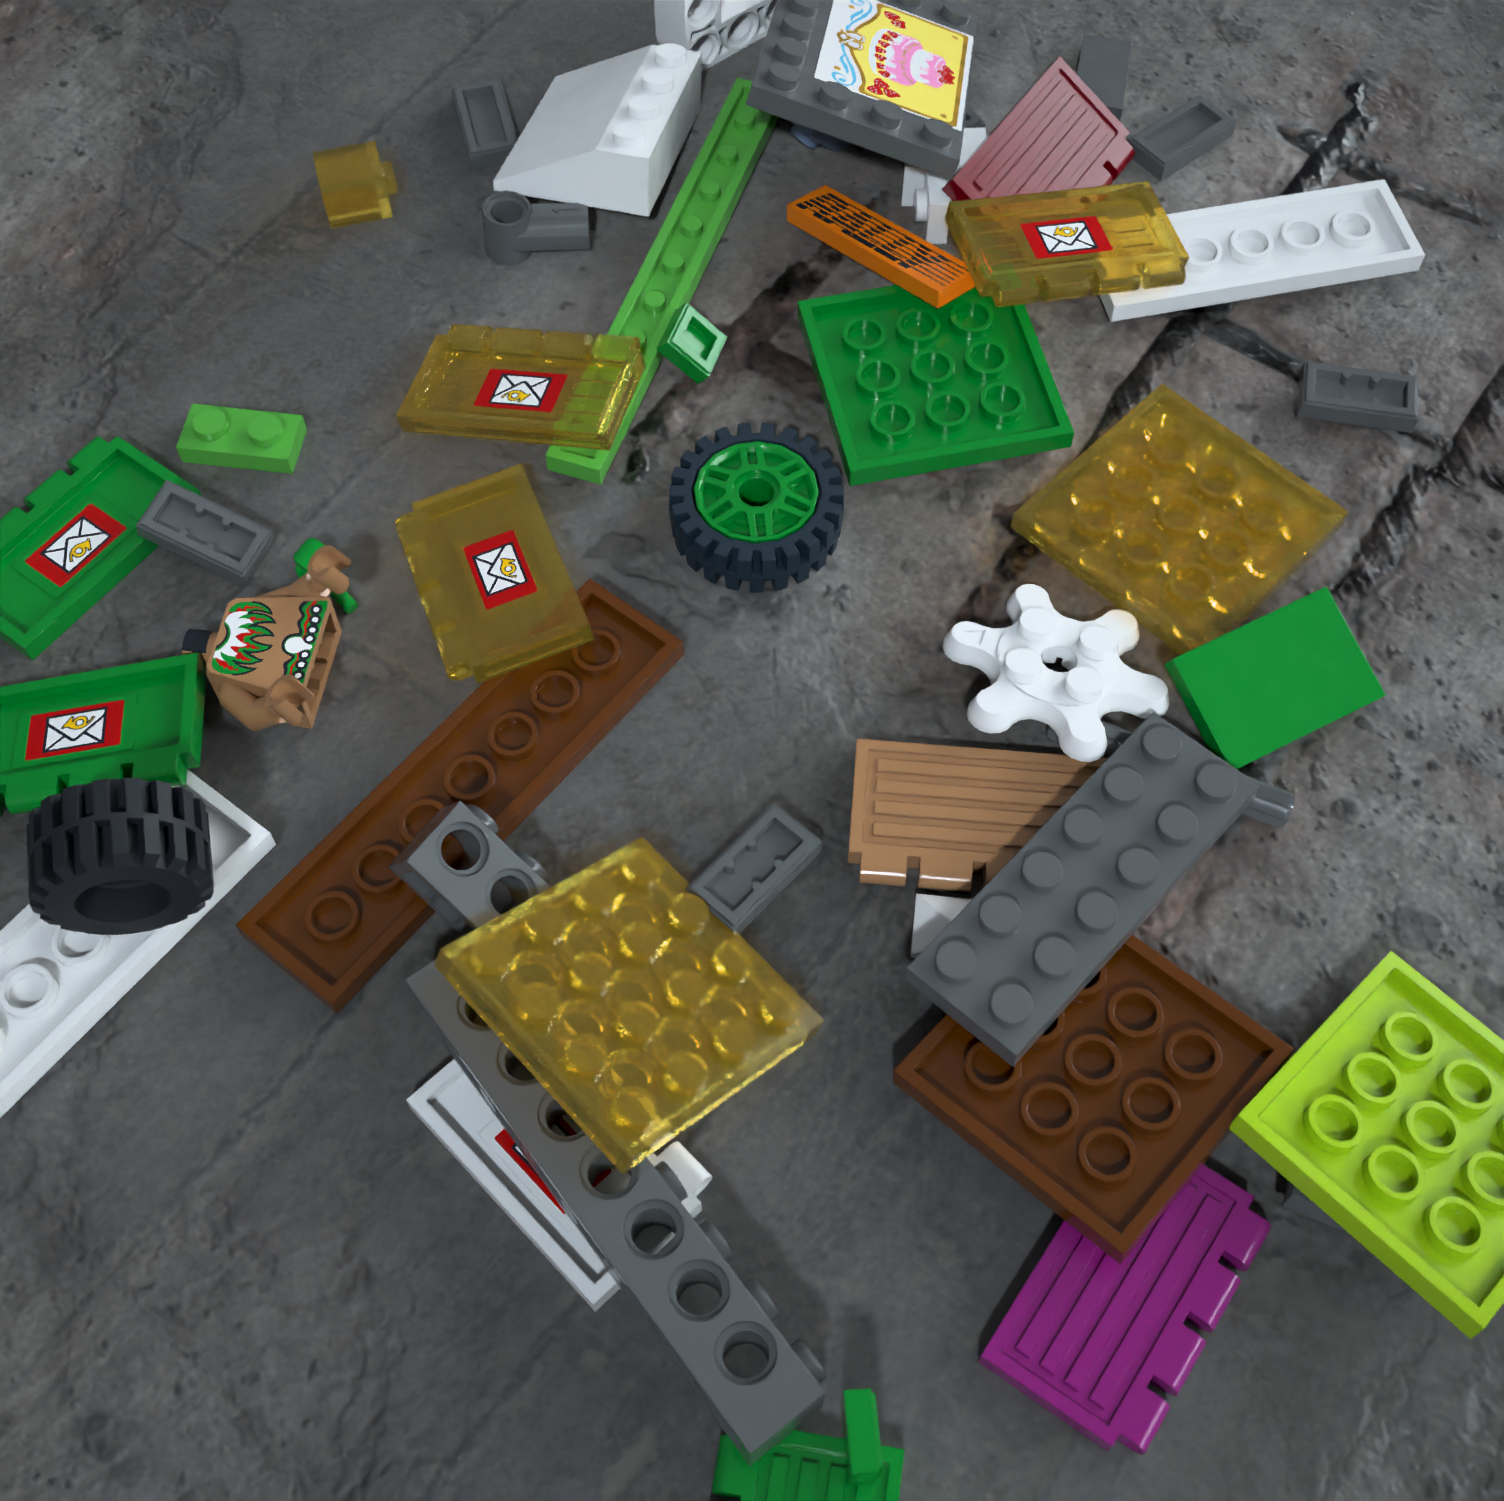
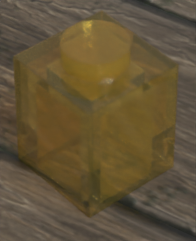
M375 141L312 152L319 187L331 229L393 217L388 195L397 194L398 189L391 161L380 163Z

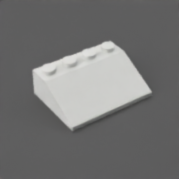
M674 43L649 45L556 76L493 180L494 191H514L524 196L565 203H579L589 207L649 217L700 111L702 52L686 50L683 46Z

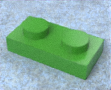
M192 404L176 449L181 461L185 463L293 474L307 428L302 415Z

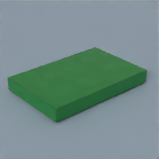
M1327 586L1175 657L1164 664L1209 750L1235 769L1243 767L1386 696Z

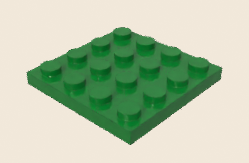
M1010 266L978 271L976 287L938 309L898 285L798 301L797 318L849 486L1071 447L1074 437L1073 427Z

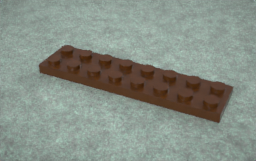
M589 579L236 924L240 934L337 1014L436 912L388 867L441 808L461 801L465 806L472 804L482 809L495 821L499 828L496 835L504 842L684 655L683 641L592 579ZM446 835L441 845L443 860L448 866L458 870L464 860L463 847L456 838Z

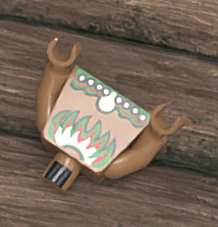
M326 545L319 548L309 560L308 572L292 584L254 598H235L229 602L218 632L189 629L184 636L182 655L199 653L206 665V675L220 701V705L251 731H261L284 722L289 723L291 726L313 728L342 633L331 599L327 596L331 591L335 594H342L349 586V578L341 573V571L350 566L351 559L333 546Z

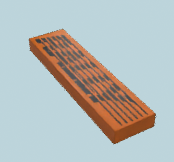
M823 185L787 204V221L937 309L977 286L978 269L827 185Z

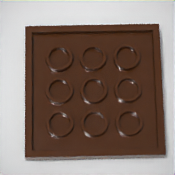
M1132 934L1013 1067L946 1014L893 1070V1083L1121 1265L1231 1132L1229 1128L1236 1116L1288 1062L1294 1048Z

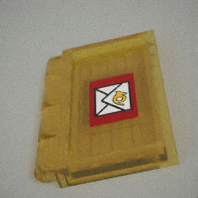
M1149 181L952 201L948 205L945 216L946 223L980 297L991 296L996 307L1036 303L1038 295H1040L1044 302L1087 297L1090 289L1096 296L1137 291L1140 283L1144 289L1179 286L1185 282V266L1189 255Z
M452 324L447 335H436L396 414V418L403 432L610 451L646 366L640 350V340L637 336L599 334L594 342L591 333L548 330L543 338L542 331L537 329L497 327L493 333L490 326Z
M522 464L413 502L411 505L414 511L396 519L395 529L403 552L407 557V563L416 589L422 598L421 603L433 637L437 640L436 646L449 679L458 681L474 675L478 684L595 640L588 619Z

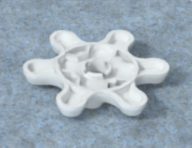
M1024 584L1011 594L1006 604V611L1013 625L1006 628H990L974 622L964 621L955 624L944 637L943 650L947 657L959 664L970 665L980 669L991 681V686L981 690L971 700L966 713L968 721L973 727L982 732L990 734L1001 733L1020 720H1037L1048 724L1055 730L1059 738V745L1066 755L1080 762H1092L1104 755L1108 745L1105 728L1100 721L1104 714L1122 711L1147 719L1153 712L1160 717L1165 715L1169 707L1168 688L1164 681L1156 676L1131 669L1119 658L1123 653L1132 650L1137 645L1140 635L1136 618L1124 610L1108 611L1093 621H1077L1064 617L1053 608L1045 589L1035 584ZM1057 657L1063 659L1062 666L1067 668L1069 672H1056L1047 668L1044 664L1055 663Z

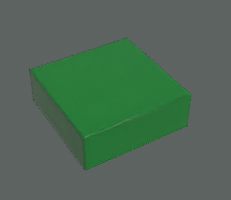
M686 302L675 310L656 350L694 382L699 384L709 378L727 340V336Z
M871 1388L843 1390L840 1408L848 1486L875 1484L883 1469L875 1393L871 1392Z

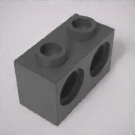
M461 801L443 807L388 867L462 937L467 939L474 933H477L490 952L501 947L507 953L557 893L543 880L546 877V872L534 858L520 850L513 852L496 835L499 828L486 812L472 804L465 806ZM446 835L456 838L463 847L464 860L458 870L451 868L443 860L441 845ZM496 881L502 882L511 894V906L505 915L498 913L490 900V892Z

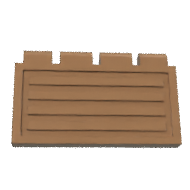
M857 739L847 863L860 864L859 883L905 887L907 868L918 869V888L971 892L973 873L983 874L984 888L1108 758H1100L1092 762H1080L1070 758L1068 755Z

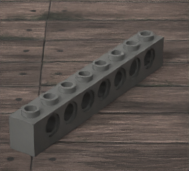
M474 933L406 978L405 982L415 1007L749 1466L753 1465L823 1407L825 1391L819 1383L826 1378V1374L818 1360L801 1340L797 1339L791 1345L787 1343L772 1323V1320L779 1314L767 1293L753 1278H750L743 1284L730 1268L726 1260L732 1256V1251L724 1237L709 1219L706 1218L697 1224L681 1203L688 1195L676 1174L664 1161L659 1162L655 1166L651 1164L638 1146L644 1141V1136L634 1119L621 1105L610 1110L596 1091L603 1084L589 1060L579 1050L569 1056L556 1039V1036L562 1033V1030L550 1009L540 998L529 1003L516 986L522 982V977L507 953L501 947L490 952L477 933ZM498 1008L506 1012L505 1016L492 1026L482 1027L473 1024L477 1015L484 1010ZM537 1060L547 1065L543 1073L535 1079L521 1081L512 1077L514 1069L525 1061ZM566 1114H580L588 1119L585 1128L573 1136H559L551 1131L556 1120ZM607 1169H621L631 1176L629 1184L615 1194H603L592 1187L595 1178ZM660 1225L674 1233L675 1239L672 1245L665 1251L656 1254L641 1251L634 1244L638 1234L649 1226ZM694 1284L709 1285L721 1297L717 1307L704 1315H693L686 1312L679 1305L678 1301L683 1291ZM741 1344L756 1346L764 1353L768 1364L759 1375L753 1378L743 1379L736 1377L724 1365V1359L732 1348Z

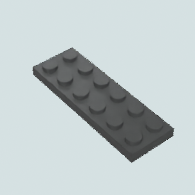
M1153 712L906 968L905 981L1013 1067L1255 799L1260 785Z

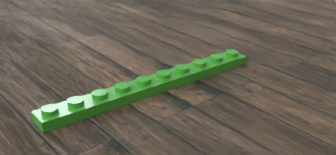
M737 77L545 455L547 470L599 485L602 484L663 358V355L656 350L675 310L686 302L689 304L779 119L778 116L745 105L752 81Z

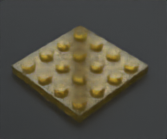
M1161 384L1021 506L1013 515L1011 528L1119 609L1131 613L1139 624L1182 655L1237 629L1343 526L1349 511L1176 392Z
M643 837L441 948L435 963V967L622 1174L626 1173L813 1038L824 1022L810 1005L736 931L733 933L709 911L708 906L701 898L685 890L690 884Z

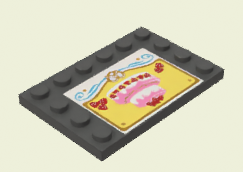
M777 0L745 105L952 180L961 157L979 15L972 13L969 7L955 0H946L945 2L940 0Z

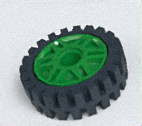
M749 422L738 424L737 435L732 436L726 426L715 430L714 443L706 436L696 441L695 453L687 449L680 458V467L675 466L669 488V514L676 548L681 556L686 555L687 564L695 572L703 567L704 579L714 584L724 575L726 588L739 591L742 580L749 581L750 593H763L764 581L770 580L775 591L786 589L789 575L793 577L797 584L809 578L810 567L818 572L826 564L827 554L832 556L837 547L844 511L841 474L837 466L832 467V457L825 449L817 453V442L806 436L798 443V434L795 429L785 426L781 435L778 436L775 435V424L762 422L760 433H752L751 423Z

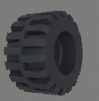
M141 778L95 780L92 783L65 788L61 794L48 796L40 802L41 807L33 809L28 816L27 857L30 907L34 913L40 914V919L48 924L60 925L61 929L95 935L134 934L160 929L164 926L183 921L188 918V915L199 912L205 907V901L212 898L214 879L208 813L201 799L193 798V793L184 788L170 787V783L158 780L146 781L141 780Z

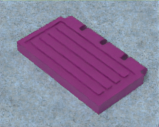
M1204 1164L1121 1265L1064 1220L984 1349L978 1363L1107 1452L1118 1440L1134 1452L1144 1455L1170 1410V1405L1160 1396L1146 1388L1147 1385L1151 1382L1170 1395L1177 1396L1206 1345V1341L1199 1334L1183 1324L1184 1320L1186 1319L1203 1331L1209 1333L1214 1331L1241 1283L1240 1278L1235 1273L1218 1263L1219 1259L1240 1271H1247L1268 1235L1271 1225L1263 1217L1248 1209L1255 1196Z

